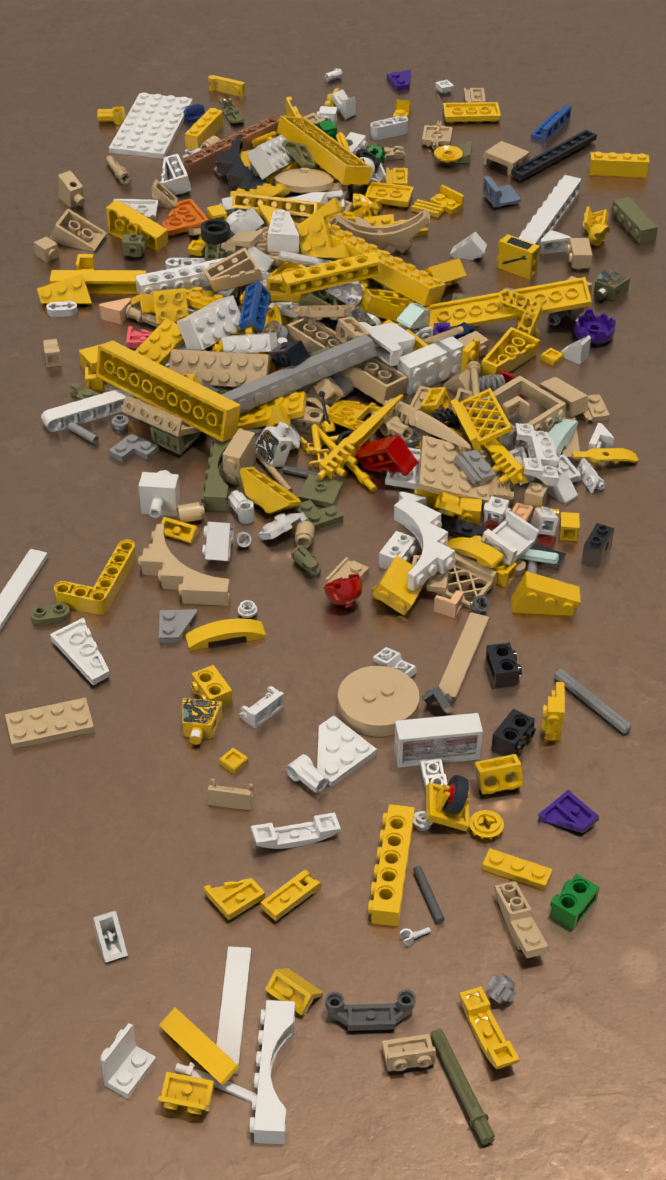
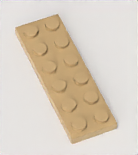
M171 349L169 369L181 375L196 374L202 386L206 383L214 387L238 388L268 375L270 355Z

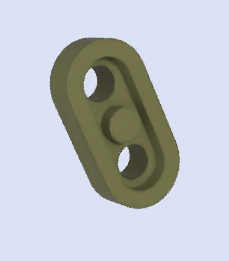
M64 603L39 606L31 611V620L35 625L64 622L70 617L69 606Z

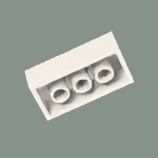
M282 135L260 144L247 153L248 158L262 180L296 161L282 146L283 141L286 140Z
M232 295L220 298L177 321L187 349L202 351L222 340V337L229 336L241 329L238 326L240 311Z
M452 336L400 357L398 371L408 376L405 393L408 395L414 394L419 386L430 387L460 373L464 345Z

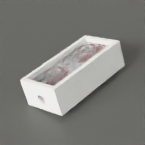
M471 713L395 721L394 751L398 768L419 766L422 760L442 759V763L480 760L483 729L479 714Z

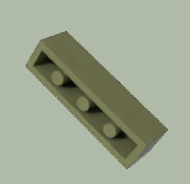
M630 197L613 200L611 207L612 215L617 218L640 244L656 240L658 227Z

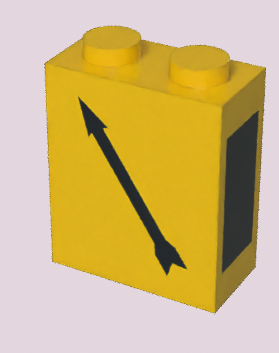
M508 234L499 240L497 268L530 280L538 270L540 246Z

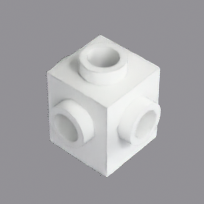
M491 496L489 502L485 503L483 513H485L484 524L499 526L506 519L507 513L511 511V508H508L509 500Z

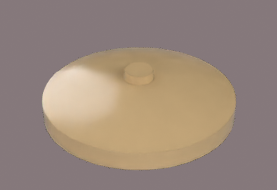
M309 168L286 170L275 176V185L284 184L292 192L311 193L325 191L333 187L334 177L331 174Z

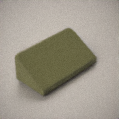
M472 140L458 146L462 150L463 156L456 163H470Z

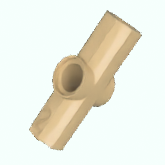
M397 416L388 417L378 428L384 436L399 435L404 442L409 441L413 435V429L402 424Z

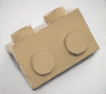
M430 1034L382 1041L387 1071H403L412 1067L424 1068L435 1064L436 1049L432 1046Z

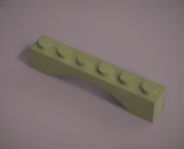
M213 437V446H211L210 450L211 457L208 459V468L210 469H206L207 480H204L205 492H202L201 502L205 504V510L227 511L228 485L222 480L219 473L223 467V453L232 438L222 442Z

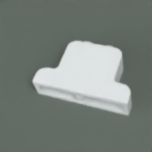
M359 322L371 334L370 338L374 342L377 357L388 365H398L400 357L413 352L415 337L397 324L387 323L371 326L368 323Z

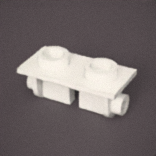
M582 458L577 467V471L581 474L582 482L591 493L595 489H604L605 481L598 476L597 472L593 469V465L588 463L585 458Z

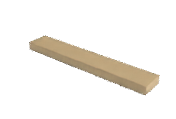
M470 613L439 684V687L445 694H450L454 702L457 699L489 623L488 616Z

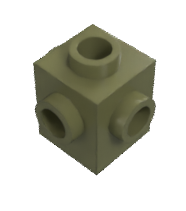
M124 234L122 240L123 256H142L143 251L146 250V241H143V235Z

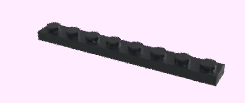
M584 130L512 169L511 175L518 180H524L595 141L597 134Z
M441 514V528L448 531L450 536L465 538L473 536L482 537L483 532L488 529ZM534 544L530 548L559 554L557 564L537 562V564L559 570L565 560L566 553L538 544Z

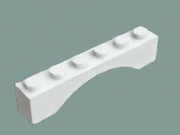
M266 1000V1010L261 1009L260 1024H264V1030H259L258 1045H262V1051H257L256 1066H260V1072L255 1073L254 1088H258V1093L252 1097V1110H256L255 1117L250 1118V1133H254V1143L285 1145L286 1108L278 1099L273 1088L271 1073L278 1053L285 1043L294 1036L295 1001Z

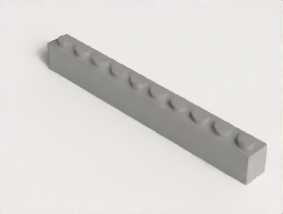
M364 334L302 360L295 366H288L221 395L240 404V413H243L377 356L374 342Z

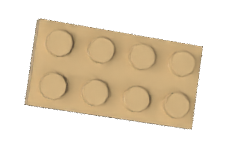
M86 697L5 714L12 750L95 732Z

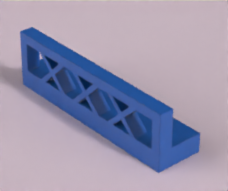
M566 105L560 111L552 113L531 134V138L547 142L570 119L572 106Z
M259 280L246 287L238 326L243 330L252 325L260 334L265 326L270 292Z

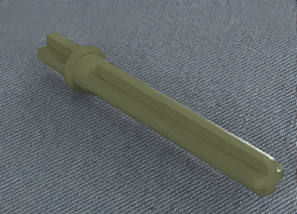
M433 1030L431 1032L432 1042L468 1113L471 1127L475 1128L483 1145H486L488 1142L492 1143L495 1140V1135L488 1123V1115L483 1112L443 1030Z

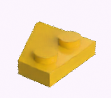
M252 878L243 879L239 882H224V886L211 888L210 885L203 887L205 895L228 920H231L265 898V892Z

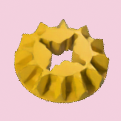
M481 810L471 816L469 829L473 831L474 836L478 835L481 839L485 837L492 840L493 837H499L500 833L503 832L504 821L496 812ZM484 821L485 823H487L488 826H490L489 829H486V827L483 826Z

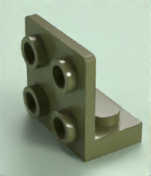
M153 425L150 427L153 443L180 455L201 435L198 432L175 436Z

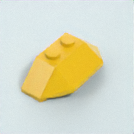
M246 467L240 469L246 496L254 504L261 506L266 513L284 512L301 504L298 497L270 477L260 473L256 468Z

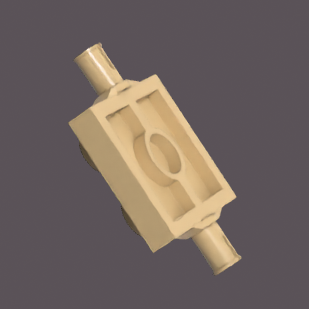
M437 121L436 125L433 126L425 125L422 144L432 146L434 150L438 146L450 145L453 127L442 126V121L440 123Z

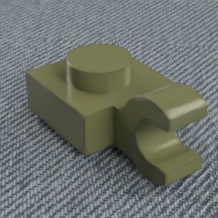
M76 382L70 385V388L74 389L70 394L76 397V401L100 394L87 387L83 390Z

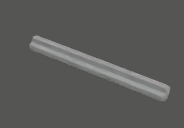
M562 668L556 670L555 679L559 682H564L565 687L623 734L631 730V723Z

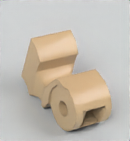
M57 339L43 340L47 368L62 366Z

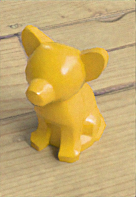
M353 193V211L369 204L373 215H378V212L382 209V199L372 202L364 195Z

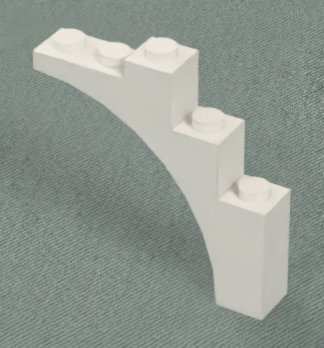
M406 496L394 505V520L404 525L414 534L422 549L420 559L408 573L407 588L414 591L419 586H422L427 579L434 576L436 572L444 574L449 569H452L456 562L455 550L447 547L449 543L448 531L441 528V513Z

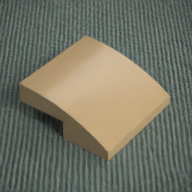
M251 230L237 233L221 245V249L236 251L241 246L251 248L263 237V231Z

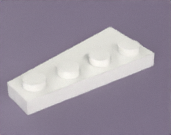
M84 618L50 634L51 641L92 685L110 677L109 669L98 651V646L94 642Z

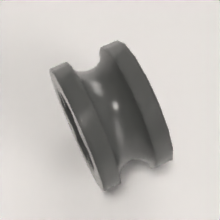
M483 595L476 596L470 602V608L476 614L484 613L490 606L489 600ZM477 602H481L482 608H479V604Z

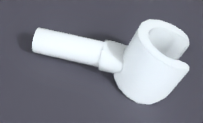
M427 927L417 932H412L410 929L405 928L400 931V939H404V945L409 947L413 945L414 939L430 933L431 930Z

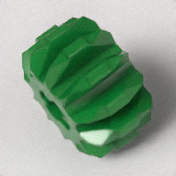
M374 143L372 146H366V150L375 154V157L379 158L381 164L385 163L387 153L384 147H380V144L375 146Z

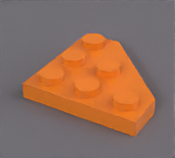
M187 199L176 203L175 209L171 210L167 216L168 219L163 221L162 226L168 229V236H174L182 232H188V229L200 228L201 224L209 219L192 199Z

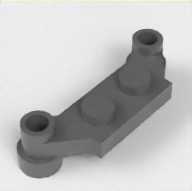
M407 989L401 990L397 994V1002L389 1004L346 1005L344 1004V996L339 992H331L325 998L328 1016L346 1025L348 1031L396 1029L398 1022L412 1015L416 1004L415 993Z

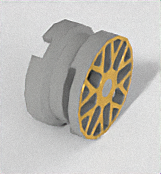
M277 320L269 322L262 331V333L277 332V340L281 337L286 338L288 330Z

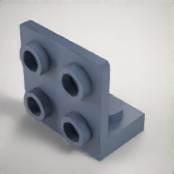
M490 176L483 178V194L494 207L521 202V198L510 185L498 187Z

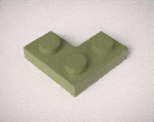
M308 500L294 507L296 513L305 514L307 518L305 521L311 522L315 530L343 521V514L336 505L318 510L313 502Z

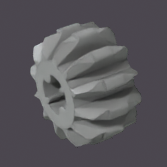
M499 374L478 378L480 392L489 388L493 392L506 384L504 376Z

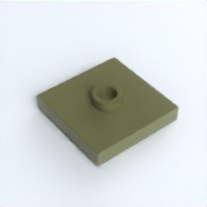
M309 474L298 498L301 502L311 500L314 505L333 506L341 492L343 481L326 477L320 480L316 475Z

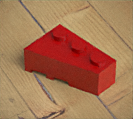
M399 435L367 442L355 455L365 470L378 472L387 470L390 474L400 472L402 476H407L419 463Z

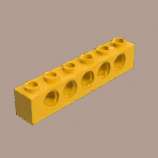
M233 192L232 200L233 208L248 210L252 207L254 210L260 211L259 207L262 204L289 211L290 215L309 217L324 206L323 203L239 192Z
M375 251L281 273L283 289L288 297L382 275L381 261Z
M389 804L388 813H383L382 826H385V830L381 829L379 843L383 844L382 847L377 849L376 859L380 860V862L375 864L374 878H377V881L372 882L371 895L374 896V899L369 900L368 914H372L371 923L399 926L415 807Z

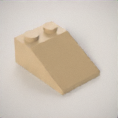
M67 208L54 226L49 238L63 246L94 252L107 232Z

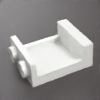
M509 511L506 519L493 531L487 529L483 532L481 542L500 551L504 555L502 561L510 566L536 543L539 530Z

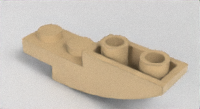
M516 881L494 886L501 912L517 949H522L526 958L547 954L548 945L533 920L532 909Z

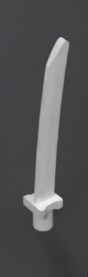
M190 1062L189 1066L177 1063L175 1067V1073L215 1081L214 1087L252 1103L253 1095H257L228 1081L224 1085L220 1084L211 1074L195 1069V1063Z

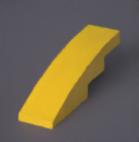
M176 1007L159 1024L168 1035L220 1084L224 1085L240 1067Z

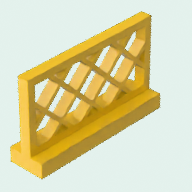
M491 388L461 402H458L457 398L450 401L473 449H477L478 452L482 450L481 445L513 431ZM490 395L488 400H482L483 398ZM469 404H473L471 408L465 407ZM478 405H484L482 409L477 408ZM489 406H495L493 410H487ZM473 413H478L477 417L471 416ZM484 414L489 415L487 419L482 418ZM495 415L500 416L498 420H494L493 417ZM478 423H484L482 427H476ZM489 424H493V425H494L493 428H487V427H488ZM500 425L507 426L503 429H498ZM483 433H489L487 436L481 438Z

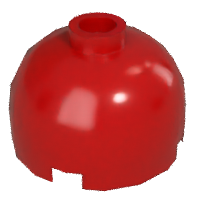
M358 573L348 575L349 579H342L340 577L327 583L323 589L328 600L335 605H344L345 608L355 605V600L360 598L363 589Z

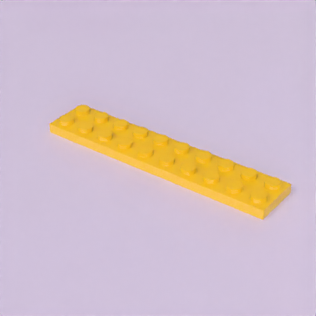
M586 277L512 290L542 303V314L592 306ZM500 292L426 306L430 310L429 326L432 328L434 323H450L451 329L460 326L463 328L520 319L524 312L502 303L499 299ZM509 295L504 296V298L510 299L512 301L514 299ZM524 298L518 300V307L524 305ZM529 304L528 307L532 308L533 310H538L537 306H532Z

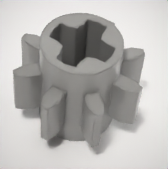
M503 973L500 977L493 975L487 983L490 988L488 994L501 1004L504 1000L511 1002L517 994L514 991L516 983Z

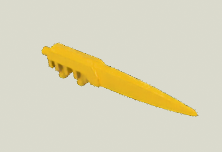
M399 395L363 422L347 438H344L319 464L320 472L317 474V478L322 480L327 476L333 479L334 474L344 477L347 473L344 470V464L350 463L353 466L357 464L358 460L354 458L355 453L361 449L365 442L384 423L404 395Z
M483 433L481 438L487 436L489 433ZM497 439L481 445L495 463L491 467L495 473L498 471L504 473L503 476L498 478L501 484L508 480L513 485L519 482L522 484L527 482V475H524V467Z

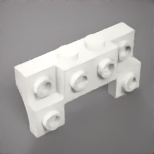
M516 423L514 430L517 432L516 440L529 443L527 449L529 458L523 457L522 465H524L525 469L524 475L534 476L540 479L546 486H557L559 480L557 468L559 467L560 459L557 457V447L554 445L553 438H549L548 432L534 431L533 425Z

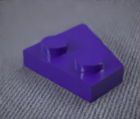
M411 70L387 74V80L396 91L410 89Z
M567 790L538 814V819L549 824L584 833L599 821V816Z

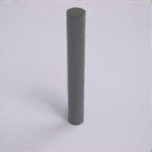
M286 465L283 466L282 472L308 477L309 474L317 476L319 473Z
M416 866L413 871L437 924L443 923L445 918L421 866Z

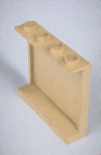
M125 396L122 412L175 436L202 432L183 422L181 418L131 396Z

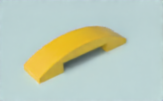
M457 537L448 541L447 547L463 556L476 558L478 565L493 568L504 558L500 551L479 540Z
M252 619L220 620L200 626L185 634L189 651L208 648V642L242 636H246L247 641L266 638L262 622Z
M482 987L460 992L459 997L468 1022L490 1063L496 1069L519 1063L520 1059L510 1041H506L490 1010V1002Z

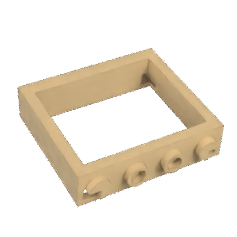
M522 376L516 377L493 391L500 406L523 394L546 408V412L527 423L533 425L534 431H544L565 417V402ZM490 395L483 398L482 400H488ZM478 405L477 408L482 409L484 405ZM489 406L487 410H493L495 406ZM473 413L471 417H477L478 413ZM484 414L482 418L487 419L489 415ZM495 415L493 419L498 420L499 416ZM489 424L487 428H493L494 425ZM514 430L513 445L518 447L526 441L516 440L517 432Z

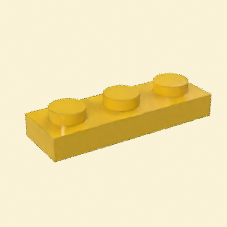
M489 848L482 864V870L544 891L553 870Z

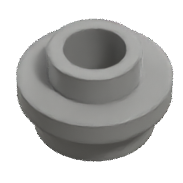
M117 415L112 418V425L116 430L127 428L129 424L128 417Z

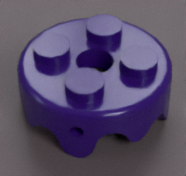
M589 308L583 316L576 317L574 325L575 335L579 339L590 336V343L600 345L613 338L616 319L615 317L609 319L606 313L595 316L593 310Z

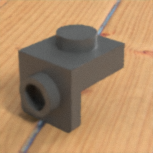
M439 686L429 689L422 696L427 705H431L438 700L442 709L448 715L455 712L452 706L455 704L449 693L445 694Z

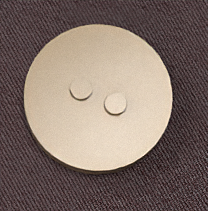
M387 666L364 667L349 674L340 684L338 690L339 715L347 726L361 734L375 737L394 735L395 721L416 719L418 715V687L412 678L398 669Z

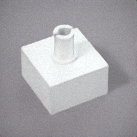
M142 472L139 482L141 514H149L153 518H157L160 515L177 516V505L181 503L178 474Z

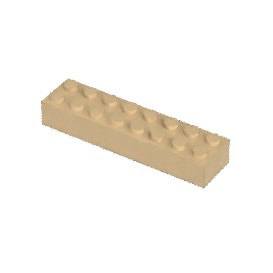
M306 316L286 326L288 330L287 342L302 340L306 350L312 353L328 346L331 349L342 344L335 337V331L319 321L313 320L312 317ZM376 356L337 372V374L350 380L354 387L381 404L386 400L389 401V399L403 395L408 381V376Z

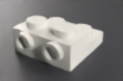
M356 281L330 287L327 292L347 305L357 306L361 301L364 286Z

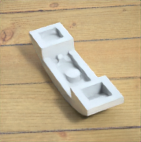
M335 812L315 815L313 822L276 828L273 827L272 823L251 826L256 846L274 849L294 848L313 844L341 831Z

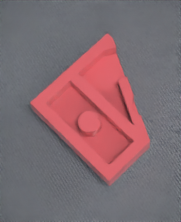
M128 326L127 348L137 349L153 332L143 329L141 332L134 331L132 326Z

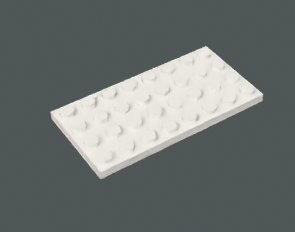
M140 93L109 146V153L164 159L193 104V99L175 97L173 95L163 96L161 94Z

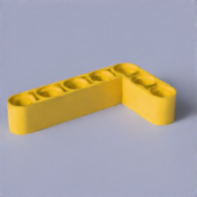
M125 539L118 543L94 587L66 581L56 583L54 585L56 604L64 603L69 606V609L97 615L106 613L136 561L135 543L130 539Z

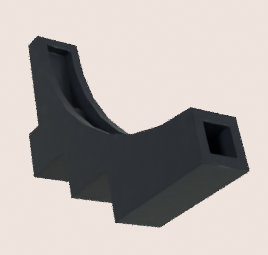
M237 135L235 140L232 141L230 149L226 153L221 152L220 156L216 158L217 172L227 174L229 186L245 189V191H249V189L257 190V186H263V183L276 186L273 183L258 178L244 165L240 157L243 150V136Z

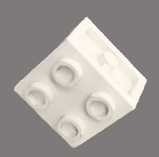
M130 1023L124 1030L121 1029L117 1033L110 1048L107 1047L101 1055L104 1086L129 1099L157 1063L154 1055L136 1046L134 1025Z

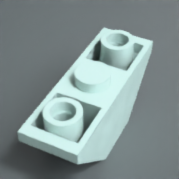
M410 303L396 321L401 323L400 326L405 329L411 328L415 330L416 328L428 327L430 323V310L418 303Z

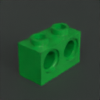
M576 874L572 880L568 879L565 882L562 892L552 898L550 903L552 907L551 917L574 930L596 903L600 887Z

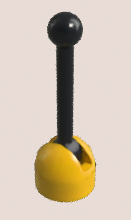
M320 391L318 395L321 397L325 421L321 424V430L324 433L335 431V426L332 421L328 420L324 399L325 392Z

